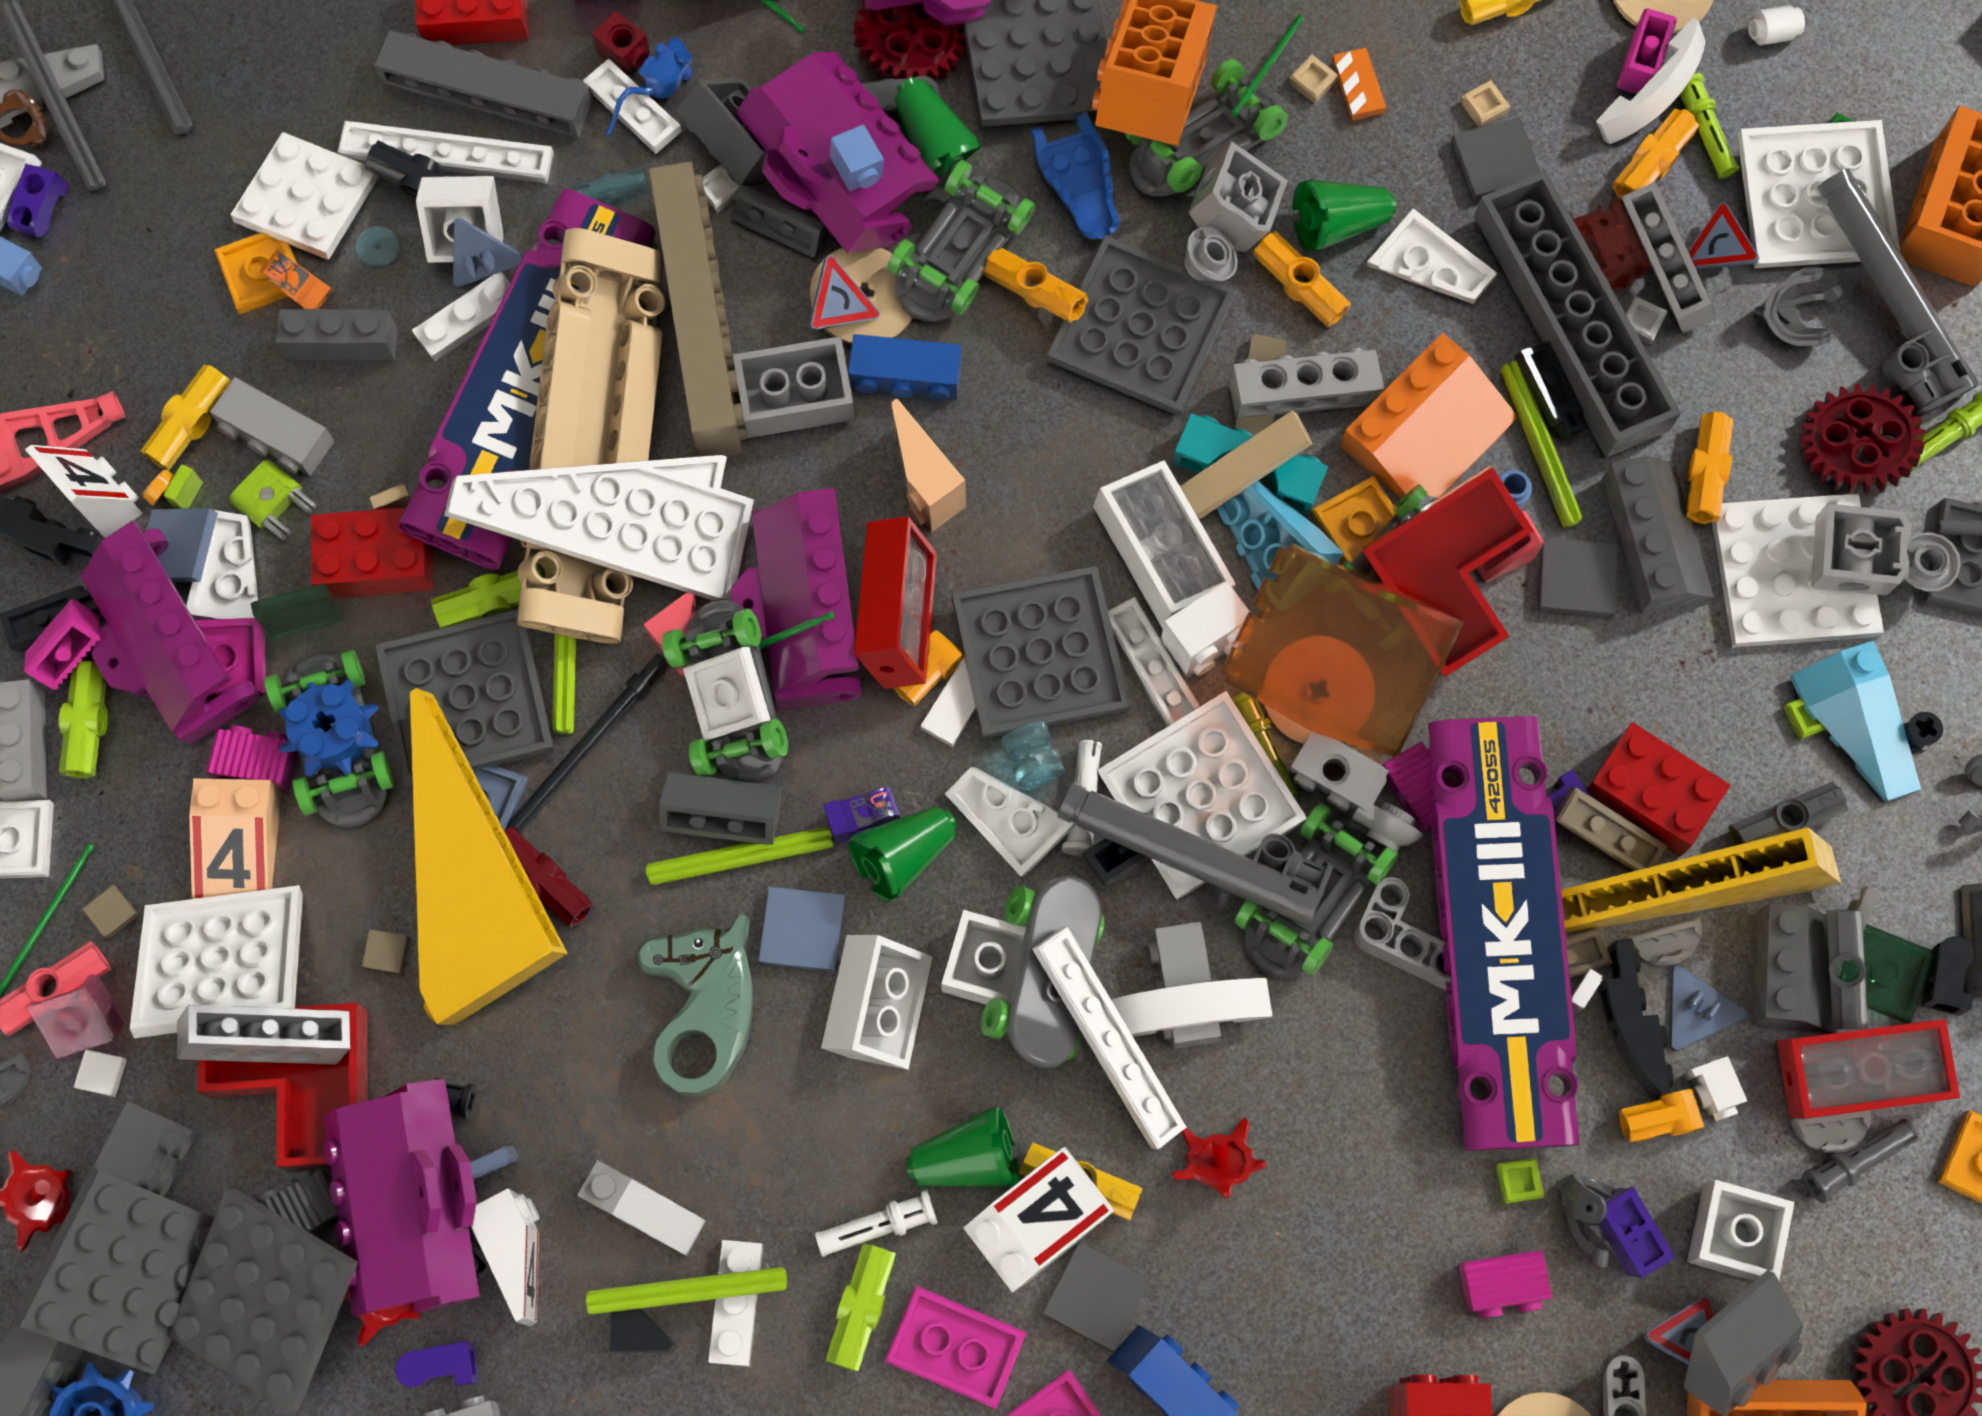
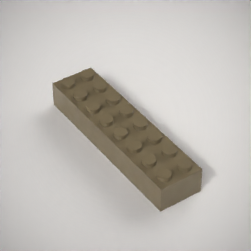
M692 161L649 168L691 430L698 456L742 454L741 440H747L748 437L741 408L730 343L731 337L725 313L726 307L719 278L720 271L714 248L715 242L709 218V206L702 174L695 175Z

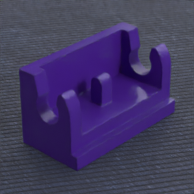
M1617 1188L1612 1190L1611 1193L1613 1195L1604 1199L1607 1205L1606 1216L1597 1224L1627 1275L1644 1278L1676 1257L1635 1188Z

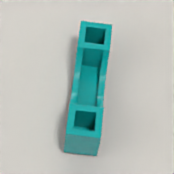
M1191 413L1176 447L1173 465L1199 474L1252 438L1253 435L1241 428L1231 429L1220 425L1211 416H1197ZM1297 454L1267 474L1266 477L1276 496L1301 515L1309 517L1328 466L1322 464L1318 458L1312 455L1304 454L1301 456Z

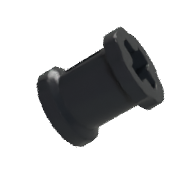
M1930 712L1917 713L1909 722L1903 724L1911 754L1925 752L1942 737L1944 731L1941 720Z
M446 1083L450 1112L460 1114V1117L463 1119H469L475 1105L476 1085L469 1083L465 1087Z

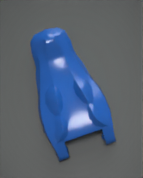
M1087 111L1076 115V122L1080 133L1047 143L1041 127L1031 129L1030 133L1036 162L1040 171L1074 216L1082 235L1087 239L1096 240L1104 238L1105 235L1109 236L1115 233L1119 227L1120 218L1112 200L1113 187L1109 173L1110 160L1108 149L1095 130Z

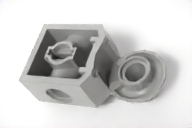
M1232 141L1207 163L1189 210V214L1198 226V229L1194 230L1187 240L1184 264L1187 272L1198 281L1222 282L1234 275L1238 262L1235 251L1246 252L1270 232L1288 180Z
M1827 503L1817 514L1815 520L1811 587L1887 596L1902 581H1905L1914 588L1926 592L1940 591L1950 586L1958 577L1961 567L1960 556L1954 544L1942 535L1926 532L1910 537L1912 525L1903 511ZM1920 558L1929 560L1933 565V571L1923 568Z
M1314 727L1290 769V774L1295 776L1293 782L1295 785L1311 794L1314 793L1315 789L1328 795L1327 803L1345 813L1349 808L1356 811L1352 819L1369 828L1370 830L1366 836L1384 848L1389 847L1398 852L1401 846L1411 845L1424 836L1423 833L1413 827L1416 819L1408 813L1387 802L1383 804L1382 808L1373 805L1387 781L1386 776L1389 771L1385 767ZM1329 765H1336L1342 769L1344 777L1338 781H1330L1324 776L1323 769Z

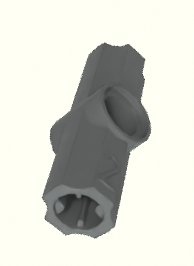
M1832 781L1797 797L1784 799L1776 806L1731 824L1728 827L1730 840L1733 846L1807 827L1811 828L1848 811L1847 799L1841 787H1838ZM1782 811L1791 814L1794 818L1795 826H1789L1782 820Z
M1862 910L1826 911L1832 1029H1868ZM1844 959L1855 961L1859 966L1858 974L1852 979H1842L1835 971L1838 962Z

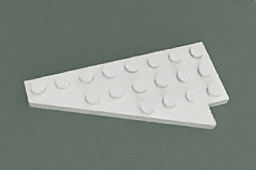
M715 455L456 476L452 481L444 516L712 601H732L731 588L738 580L754 499L720 488L727 457Z

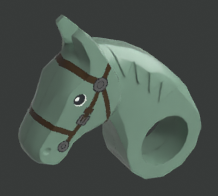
M740 913L729 929H697L679 934L654 937L645 940L638 948V964L645 974L654 977H668L691 993L680 1012L656 1039L653 1062L660 1079L683 1097L704 1098L721 1090L730 1079L745 1051L753 1014L752 976L743 947L750 923L747 915ZM692 1036L709 1038L716 1046L717 1056L711 1070L700 1078L687 1079L677 1075L673 1068L672 1057L675 1048L680 1042Z

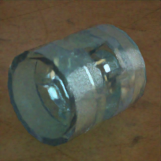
M1039 721L1021 726L1009 732L1001 739V744L1008 760L1016 762L1013 772L1020 789L1023 791L1047 785L1060 778L1066 772L1058 751L1051 750L1054 741L1046 722Z

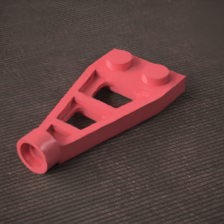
M111 391L94 399L0 414V492L28 482L43 472V469L32 457H21L15 439V434L19 430L41 427L44 429L48 440L45 446L77 449L110 427L113 422L125 418L124 410L116 394ZM100 410L103 411V414L101 416L99 414ZM72 415L79 416L82 425L81 429L69 437L59 440L53 425L54 421Z

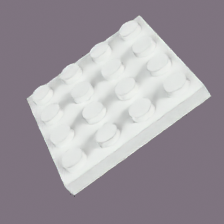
M1882 120L1747 128L1739 131L1737 137L1751 244L1759 255V261L1754 263V268L1861 262L1827 206V200L1823 199L1817 189L1822 182L1847 168L1851 170L1856 178V184H1859L1900 251Z
M1859 493L1722 503L1720 518L1717 522H1712L1732 648L1880 637L1884 633L1877 595L1811 587L1815 520L1817 514L1827 503L1861 507Z
M1227 691L1097 770L1115 801L1147 813L1154 818L1245 857H1249L1257 852L1262 839L1266 835H1285L1303 824L1307 819ZM1152 859L1176 900L1206 883Z
M300 886L145 905L130 1022V1031L133 1037L141 1038L177 1033V1020L188 1004L295 1009L303 901Z

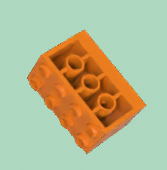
M1124 0L1120 18L1116 19L1112 39L1109 38L1105 57L1101 59L1097 73V81H1100V87L1096 89L1092 103V110L1097 111L1095 126L1178 146L1206 64L1218 5L1198 0Z
M1959 105L1934 140L1899 240V247L1906 263L1975 288L1982 280V113Z

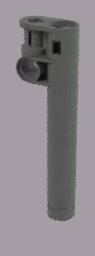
M1847 168L1822 182L1817 189L1823 199L1827 200V206L1909 340L1884 359L1882 370L1888 380L1898 383L1902 391L1908 392L1918 408L1914 415L1922 417L1980 385L1862 188L1859 184H1856V178L1851 170ZM1901 357L1906 359L1910 368L1904 365Z
M1073 782L1066 793L1057 816L1061 820L1068 823H1076V826L1306 926H1309L1334 867V864L1331 863L1324 867L1303 858V853L1296 851L1293 843L1280 834L1266 835L1262 839L1252 860L1092 790L1089 792L1085 787Z

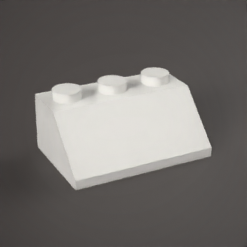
M847 935L821 1048L851 1059L908 1070L933 957L879 935Z

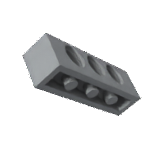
M1656 181L1623 196L1622 200L1681 332H1687L1716 319L1710 298Z
M1352 348L1344 353L1337 354L1316 352L1308 357L1299 358L1284 355L1274 360L1258 362L1256 359H1247L1233 365L1228 379L1235 419L1270 414L1283 415L1290 411L1302 413L1371 405L1384 390L1376 349L1364 351L1362 348ZM1333 374H1340L1347 379V381H1340L1336 379ZM1298 378H1306L1312 385H1305ZM1262 382H1273L1277 388H1268Z
M188 1004L177 1020V1059L337 1065L350 1050L349 1011Z

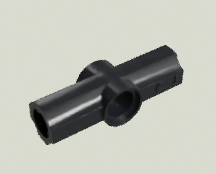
M379 140L371 146L364 165L366 171L397 184L404 193L414 199L417 198L422 177H458L443 170L439 163L425 155L416 153L412 156Z

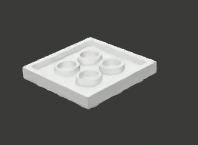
M282 132L235 206L231 217L233 222L259 233H265L269 237L285 241L289 245L329 260L379 176L366 171L365 164Z

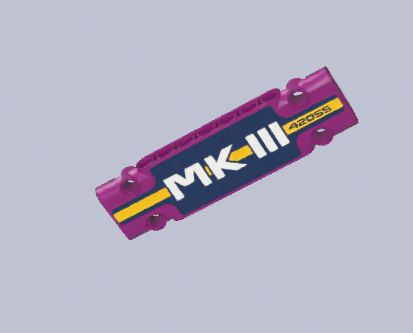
M571 189L560 191L547 220L539 227L538 238L532 250L528 249L523 256L434 438L427 458L428 463L421 469L419 482L398 523V528L405 534L488 569H499L513 537L444 516L452 481L456 476L529 470L547 319L550 308L556 301L552 287L560 274L565 231L571 228H581L646 247H650L656 235L655 229L648 222ZM554 239L561 242V244L552 245L546 241ZM570 280L572 288L579 292L578 285ZM437 479L443 481L446 485L435 489L428 486L427 483Z
M1534 716L1447 719L1430 722L1428 730L1432 775L1429 785L1435 798L1431 805V826L1441 940L1447 943V945H1443L1444 974H1449V977H1451L1450 983L1445 981L1451 1055L1453 1065L1458 1069L1459 1073L1456 1093L1462 1108L1465 1151L1580 1145L1575 1095L1578 1091V1080L1572 1069V1063L1576 1059L1575 1027L1554 812L1551 798L1546 796L1545 790L1548 769L1542 759L1539 718ZM1520 768H1526L1532 772L1534 784H1526L1520 779L1518 774ZM1448 771L1455 774L1459 782L1458 787L1452 788L1445 785L1442 780V772ZM1551 1076H1557L1562 1080L1564 1091L1561 1096H1556L1549 1090L1548 1080ZM1473 1079H1477L1485 1085L1486 1095L1483 1100H1477L1470 1094L1469 1085Z

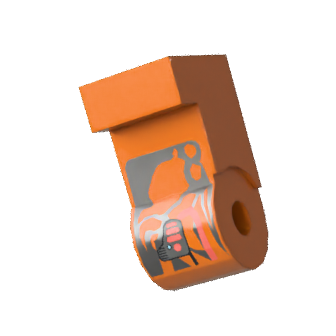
M277 249L259 271L304 309H320L334 291Z

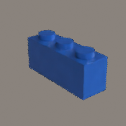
M853 334L848 370L850 388L856 389V391L863 394H874L877 391L890 392L894 396L901 398L920 395L927 396L934 401L957 399L962 364V345Z

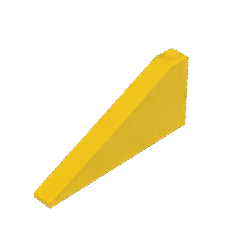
M415 688L410 692L419 985L420 992L425 1000L423 1007L427 1016L438 1025L454 1026L568 953L434 695Z
M1807 827L1562 889L1565 934L1597 927L1601 928L1800 894L1841 884L1832 847Z

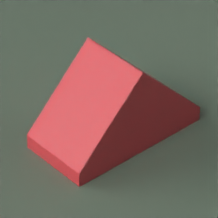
M1522 511L1534 532L1477 567L1484 582L1492 581L1533 561L1540 551L1544 541L1526 511Z
M685 593L643 624L647 635L663 655L662 637L665 632L674 629L681 630L684 635L687 632L688 624L697 612L694 594ZM688 665L674 669L679 675L685 676L683 668L688 667Z

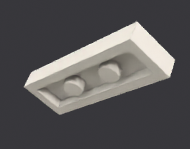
M607 59L583 80L588 85L590 93L612 113H614L619 96L626 88L639 87L610 59ZM630 94L621 105L618 119L655 154L682 132L680 124L649 95Z
M502 272L492 275L412 329L414 336L434 362L491 324L510 285L509 280Z
M722 1240L718 1275L760 1270L763 1244ZM758 1294L715 1299L708 1363L750 1367Z

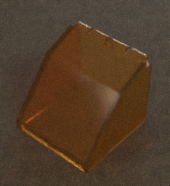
M1291 543L1288 549L1279 546L1269 567L1270 572L1278 575L1275 581L1265 577L1252 605L1261 609L1259 615L1248 612L1236 637L1237 641L1245 644L1242 649L1232 646L1221 668L1222 672L1228 674L1225 682L1311 732L1392 757L1400 754L1464 621L1297 544Z

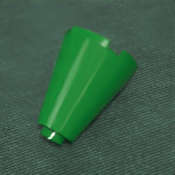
M912 77L896 87L899 93L894 96V101L905 138L919 150L920 157L937 177L951 170L950 167L959 161H966L982 148L976 136L925 80L917 81L915 77Z
M1314 179L1301 181L1294 191L1292 211L1299 210L1300 222H1294L1299 242L1307 251H1320L1390 222L1392 215L1396 212L1395 197L1385 187Z
M934 806L857 832L849 838L853 841L848 843V849L851 859L862 879L869 876L876 884V886L871 888L872 892L881 900L890 903L897 899L955 839L957 823L948 810H941L939 807Z
M999 1107L990 1108L912 1147L911 1156L906 1157V1168L909 1178L911 1180L916 1179L919 1186H1010L1017 1184L1019 1181L1018 1158L1012 1159L1011 1146L1015 1145L1007 1117L1002 1109L999 1110Z

